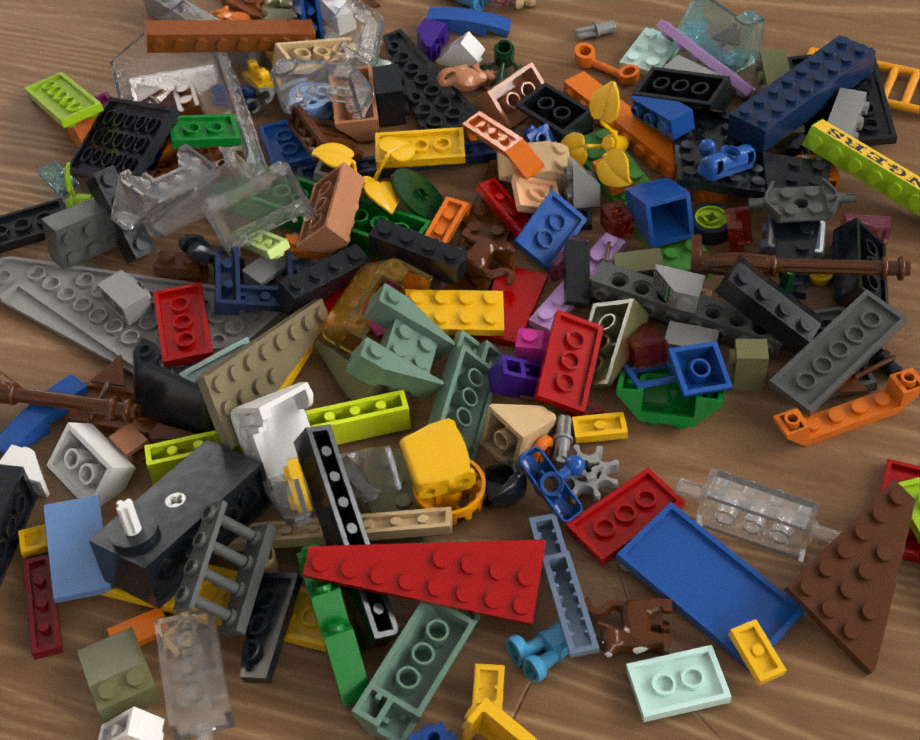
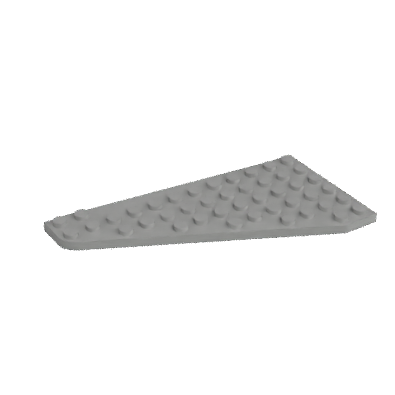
M14 256L0 258V303L109 363L121 354L123 370L133 375V351L142 338L157 345L160 351L158 362L161 367L165 368L162 359L153 291L196 282L126 273L128 276L132 275L142 289L146 288L152 297L150 303L153 312L128 326L102 300L97 285L118 271L77 265L63 270L55 262ZM201 283L214 354L245 337H248L251 342L287 315L286 312L240 310L239 315L214 314V285ZM199 362L165 369L180 376V372Z

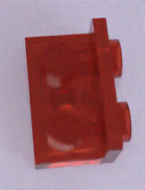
M749 206L725 209L730 253H740L744 251V244L753 242Z

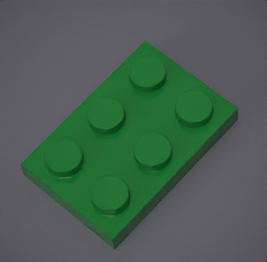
M234 114L178 116L177 124L168 133L172 148L187 149L221 146L229 148L241 146V136Z

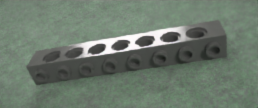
M605 261L601 262L592 278L590 297L600 301L609 302L634 298L651 318L668 324L669 321L720 330L718 341L733 346L735 345V339H767L769 358L778 360L784 346L728 302L701 294L696 314L674 309L668 305L653 286V277Z

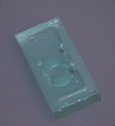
M57 160L37 170L39 176L60 198L69 194L65 186V168ZM70 174L74 190L80 188L78 181Z

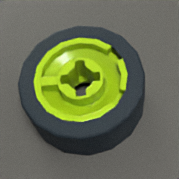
M714 202L702 203L692 209L694 234L702 235V244L718 245L730 238L733 229V214L730 209Z

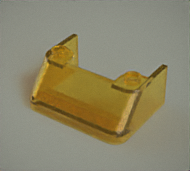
M397 258L363 264L322 324L323 337L332 344L352 353L368 337L367 334L370 331L371 322L361 312L384 278L404 289L430 290L433 276Z

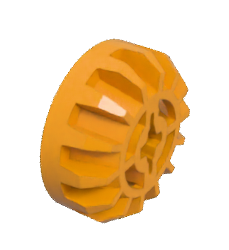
M469 459L470 469H474L476 473V483L471 486L472 488L451 495L421 499L417 496L412 484L415 505L419 506V509L451 507V509H456L452 510V525L457 524L458 518L468 521L472 519V512L478 513L481 511L482 502L486 500L485 475L479 465ZM469 495L467 505L461 508L462 498Z

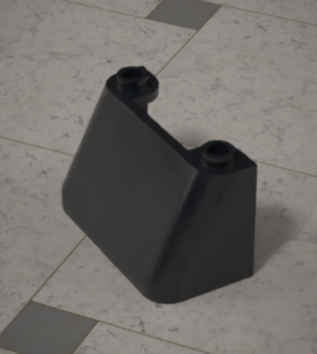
M142 338L133 351V398L137 404H140L141 414L161 424L196 434L214 431L215 427L197 380L194 383L161 367L158 362L160 351L157 345Z

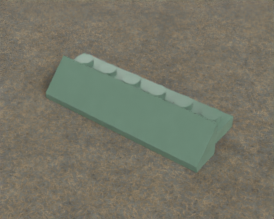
M462 329L455 334L453 340L455 345L450 350L441 379L444 381V385L437 392L427 425L447 418L454 420L465 442L469 459L475 462L488 406L491 404L494 394L489 389L487 372L500 354L504 353L488 340L479 343Z
M420 602L351 711V714L373 739L375 736L382 740L409 739L408 735L412 734L482 615Z

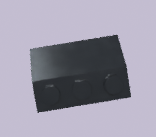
M546 82L515 104L516 109L542 125L547 123L552 131L562 137L573 132L587 135L594 130L593 117L590 114L589 108Z

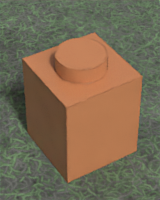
M128 423L109 436L110 442L135 467L146 461L144 446L149 445V441L131 423Z

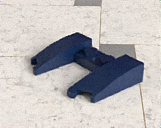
M239 247L231 248L232 256L221 260L220 255L215 253L214 314L239 315L240 310L286 312L275 299L278 286L240 284ZM287 250L286 276H292L300 272L305 266H311V259H308L305 265L292 260L294 252Z

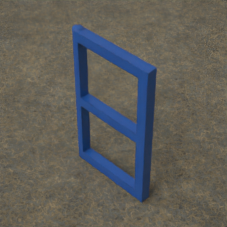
M658 348L632 352L629 359L656 355L661 362L631 368L627 363L623 365V370L628 378L632 380L636 389L638 387L648 388L678 382L672 365ZM667 368L672 376L640 382L635 374Z

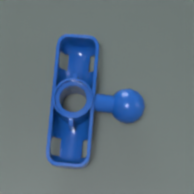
M708 138L703 139L699 143L698 150L705 157L701 159L697 172L707 180L714 181L753 167L756 159L755 149L749 144H742L736 147L724 145L721 147L720 152H718L715 141Z
M538 446L529 448L518 457L517 463L523 468L526 473L525 475L533 484L536 494L542 497L549 508L556 513L559 521L569 522L582 512L581 502L565 482V479L570 475L578 476L584 471L585 462L582 457L578 455L568 456L564 461V467L557 471L544 451ZM536 452L541 453L544 457V461L538 463L533 456ZM545 478H550L554 483V488L551 492L544 488L543 482ZM569 496L577 503L573 507H570L565 500Z

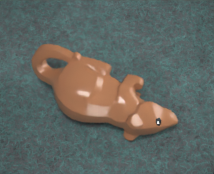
M478 63L473 64L471 68H468L467 64L443 69L438 73L436 80L441 87L452 85L461 92H470L479 86H483L485 90H488L495 80L496 72L489 69L483 71L479 68L480 65ZM453 72L449 79L444 80L447 74Z

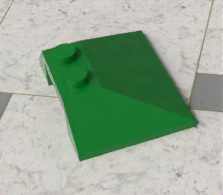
M626 362L627 365H628L630 368H631V367L642 366V365H647V364ZM623 368L621 369L616 395L639 421L646 422L648 425L658 426L667 424L678 429L693 428L723 406L724 391L683 398L678 382L648 388L638 387L636 389L632 380L628 378ZM667 368L635 374L640 382L672 376Z

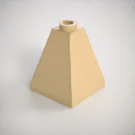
M490 404L485 418L480 445L498 462L504 460L517 462L518 457L529 448H532L538 438L543 435L551 436L557 423V418L552 411H548L544 406Z

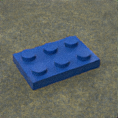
M288 119L258 126L272 168L285 172L297 167L317 163L314 162L288 126Z
M552 189L547 193L512 243L549 273L564 254L566 239L574 240L588 219Z

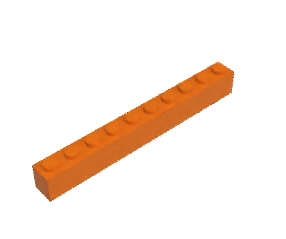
M583 71L564 81L563 93L589 108L591 96L603 85ZM620 99V109L616 120L613 123L606 122V124L613 130H617V135L627 138V148L638 158H641L665 178L668 177L675 182L672 139L641 120L636 119L631 113V106ZM593 118V122L604 129L600 124V119ZM684 188L690 192L691 198L698 205L706 202L722 204L729 200V194Z

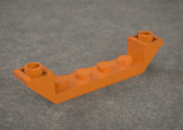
M481 111L462 123L466 140L469 142L481 140L507 157L515 172L524 179L528 180L534 177L538 171L545 167L540 158L522 137Z
M446 196L425 235L449 244L460 222H466L475 204ZM408 268L401 293L405 295V289L430 290L432 277Z
M911 367L891 374L886 389L812 414L810 417H803L798 408H794L773 416V420L786 439L809 446L898 414L920 395V376Z

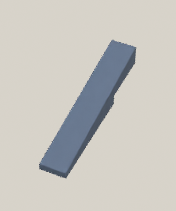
M556 513L528 518L531 539L546 541L541 570L570 658L598 653L599 645L570 552L567 551Z

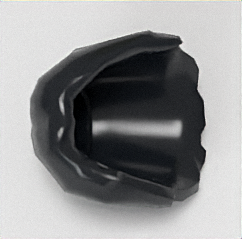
M504 460L485 468L486 500L482 503L486 509L514 505L525 496L527 477L517 462Z

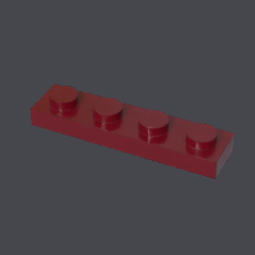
M49 554L23 560L31 654L34 660L64 653L59 607L53 598Z

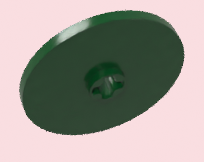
M405 168L396 170L391 176L392 189L404 207L413 215L433 221L444 201L442 195L433 184L417 172Z

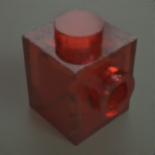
M622 200L600 206V224L606 233L618 238L633 234L634 217Z

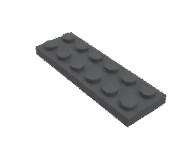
M866 289L769 380L768 386L810 417L906 324L908 318Z

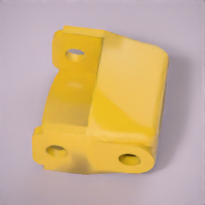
M447 418L429 424L412 434L404 436L399 441L403 460L419 498L429 499L436 496L455 494L472 488L471 486L476 483V473L474 469H470L468 451L454 420Z

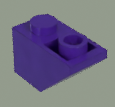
M424 18L416 29L418 48L433 62L436 56L440 55L443 46L449 41L447 23Z

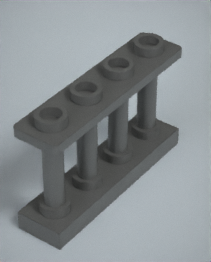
M219 500L208 503L202 511L200 528L193 539V549L190 558L184 566V577L181 586L175 594L173 611L178 613L192 611L196 607L221 619L222 625L219 633L232 637L245 635L277 527L267 523L250 529L224 515L227 502ZM220 526L246 539L247 544L243 555L216 541ZM212 553L238 565L239 570L235 581L207 568ZM203 579L230 592L231 596L227 609L199 596Z

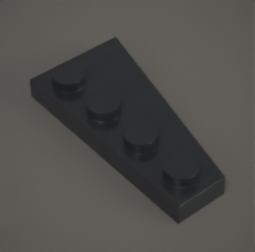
M263 573L247 626L246 641L242 644L240 678L246 683L271 684L303 581L299 573Z

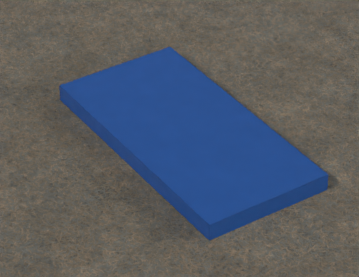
M672 502L616 555V560L662 599H672V607L747 670L746 664L728 635L730 629L756 619L774 647L805 613L789 596Z

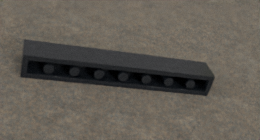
M331 425L305 427L293 443L326 545H371ZM340 585L361 651L385 646L400 634L388 595Z

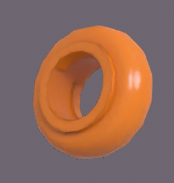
M543 435L535 441L532 447H540L546 456L549 457L554 442L552 437ZM536 452L533 454L538 463L544 461L541 453Z

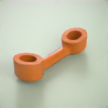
M582 42L574 48L575 62L582 68L593 67L619 78V82L623 85L634 84L639 79V67L637 65L630 64L617 69L596 60L595 49L589 43Z

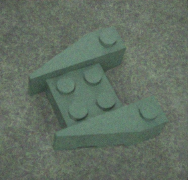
M384 283L370 298L364 315L365 318L385 329L381 344L366 337L351 353L345 372L372 386H377L378 384L388 386V390L392 391L404 389V391L411 392V396L428 400L444 385V381L430 374L433 359L440 360L455 345V342L406 295Z

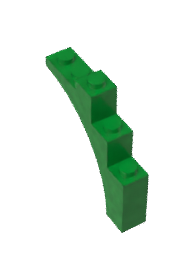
M318 543L304 546L299 550L300 553L294 555L301 576H303L309 546H318ZM302 577L327 652L343 706L356 703L369 682L354 630L349 623L340 588L337 584H332L331 582L327 583Z

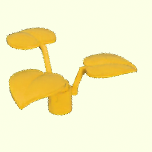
M611 81L597 89L589 102L591 116L594 119H600V124L611 134L606 135L602 139V144L585 145L584 135L573 132L566 135L561 143L569 146L570 157L574 158L582 166L587 161L585 149L603 148L607 151L602 155L603 160L597 164V176L603 184L619 188L631 185L629 162L625 154L628 140L625 136L617 135L618 131L613 130L606 124V122L613 123L616 120L620 109L618 87L615 81Z
M388 136L382 138L378 143L379 149L386 154L374 177L364 176L363 192L360 197L373 200L392 215L400 201L395 195L390 182L383 181L379 183L377 179L389 157L397 162L409 161L415 154V147L400 138ZM326 143L314 149L311 156L317 157L324 164L334 169L345 162L357 172L356 162L352 159L354 152L345 145Z

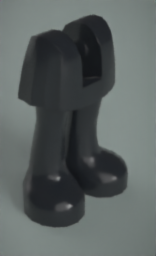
M185 234L181 236L178 242L180 249L187 254L191 261L203 266L212 264L214 267L215 253L220 255V260L232 256L230 247L210 245L201 235ZM239 256L241 280L243 277L242 270L245 268V262L243 257Z

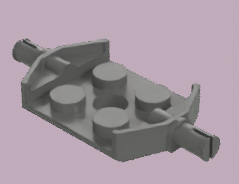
M822 178L821 186L774 188L775 182L772 181L765 193V197L748 198V209L763 208V211H766L776 223L832 220L837 208L841 207V203L856 202L855 192H838L825 178ZM797 205H802L805 208H799Z

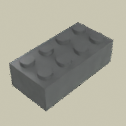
M125 188L142 220L139 197L130 189ZM94 198L41 219L50 258L63 270L118 247L115 224L105 207L96 202Z

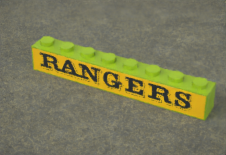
M824 119L811 126L802 143L804 147L920 216L919 176Z

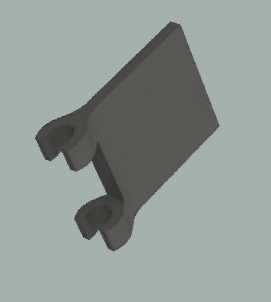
M305 71L275 88H260L256 95L263 94L258 99L249 98L244 102V106L248 104L254 106V110L249 113L250 116L258 113L262 105L269 104L274 97L286 92L294 83L304 79L308 75Z

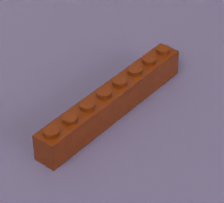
M311 19L144 20V42L147 53L274 52L275 43L315 40L316 32Z

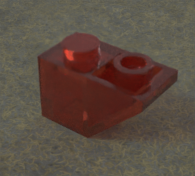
M649 323L642 324L627 338L629 360L637 370L667 364L668 342Z

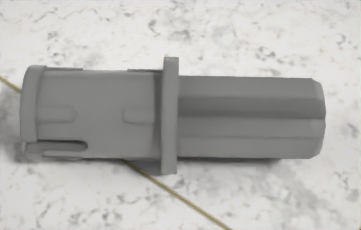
M613 19L600 23L593 22L590 26L576 28L575 35L577 39L593 36L599 38V36L615 33L616 23Z
M561 414L557 419L556 434L552 438L555 445L553 462L555 464L558 456L565 460L570 456L573 437L571 436L572 418L569 415Z

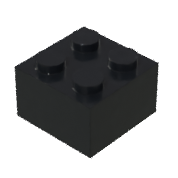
M398 64L372 67L381 128L405 125L406 115H409V107L406 100L408 94L404 73L399 72Z

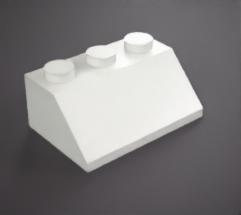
M73 422L67 423L46 465L78 499L99 495L101 506L125 490L136 469L93 424Z

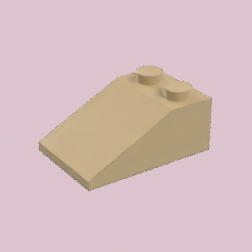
M551 141L527 143L545 166L534 177L556 181L559 195H562L568 185L564 168L568 166V158H570L569 146ZM496 151L499 180L511 183L513 175L517 173L509 159Z

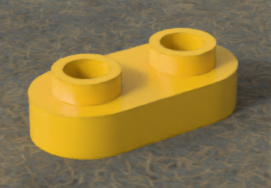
M298 457L287 459V466L283 467L287 483H293L295 493H291L294 508L295 510L301 509L302 514L313 511L312 501Z

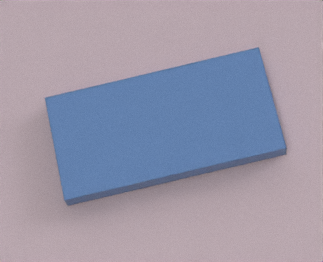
M99 495L43 505L55 603L105 594L107 591H111L112 584L104 580L89 543V539L104 528Z

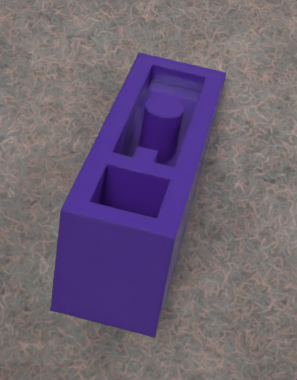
M500 354L487 372L490 392L512 398L519 397L520 394L534 396L542 364Z

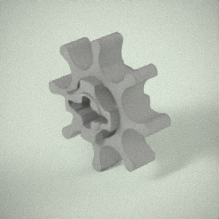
M578 444L573 446V455L583 458L585 469L578 476L570 475L565 479V482L573 488L572 491L576 497L585 493L593 497L595 504L601 498V493L598 490L607 488L614 491L618 488V480L607 475L618 473L619 461L613 460L607 463L601 461L600 459L603 457L602 446H597L596 452L592 455L583 454ZM560 456L556 458L557 470L564 467L565 459ZM570 496V502L576 503V501Z

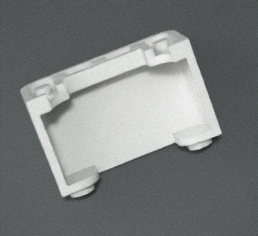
M299 382L232 409L230 414L243 454L263 463L274 502L271 507L295 509L291 498V493H295L292 482L287 483L283 467L287 466V459L298 457L293 442L305 427H310L304 410L313 404V392L308 382Z

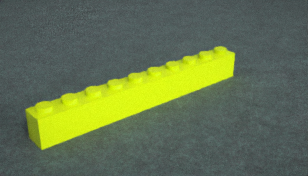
M404 389L305 411L310 427L331 425L337 445L412 429L409 406ZM216 430L145 445L146 464L153 485L206 440L221 445ZM238 442L232 450L243 454L241 445Z

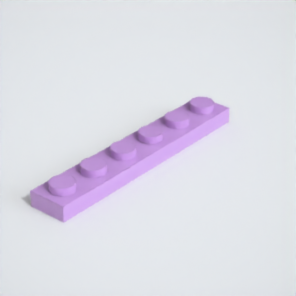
M660 19L656 26L662 30L660 34L670 41L671 39L677 42L675 44L676 47L684 52L688 50L692 53L690 57L698 63L702 61L706 64L705 68L722 76H730L731 85L737 88L735 92L739 96L746 99L747 97H753L759 92L671 23Z
M605 233L590 250V275H595L603 261L607 242L611 241L612 243L608 257V263L612 264V253L622 252L626 248L625 240ZM564 280L530 317V327L550 333L555 312L559 309L570 313L575 307L564 305Z

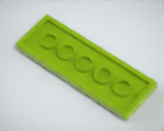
M63 72L24 88L27 96L63 128L74 127L78 125L79 121L95 118L99 115L98 113L104 111L101 102Z

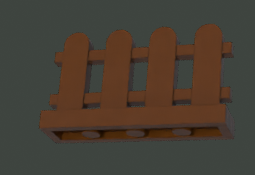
M293 104L287 124L310 156L313 150L320 145L339 143L354 152L353 160H362L364 153L355 149L356 143L349 140L347 134L335 128L334 121L326 118L311 117L302 106ZM311 156L314 162L319 161L317 157Z

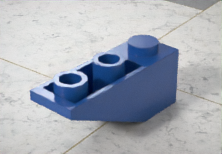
M635 95L630 97L632 115L672 140L695 129L693 109L679 101Z

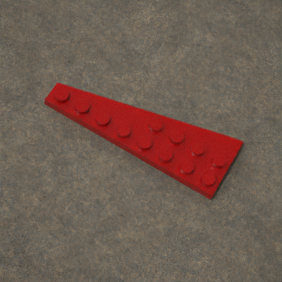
M507 540L309 546L302 577L532 625L546 541Z

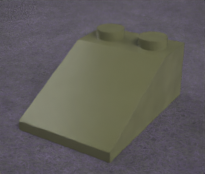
M132 627L77 651L89 689L104 723L133 706L143 710L162 701Z

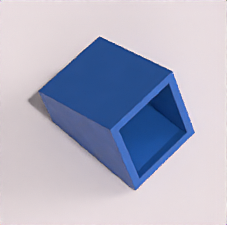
M668 177L625 188L627 210L649 248L652 249L692 238L694 224L689 191Z

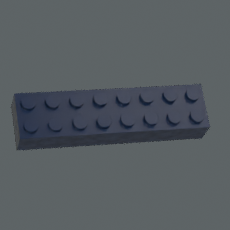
M839 35L731 111L728 121V136L765 153L834 102L840 88L851 89L872 74L876 50L850 40L848 37Z

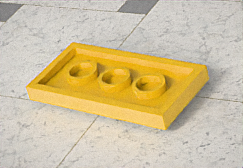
M463 127L375 133L376 169H378L386 154L379 149L378 143L382 138L388 136L400 138L415 147V154L412 159L406 162H397L389 157L383 169L466 163Z
M405 289V295L447 335H455L456 332L463 329L471 336H504L503 291Z

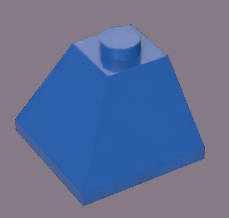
M717 341L669 348L667 350L683 398L733 388Z

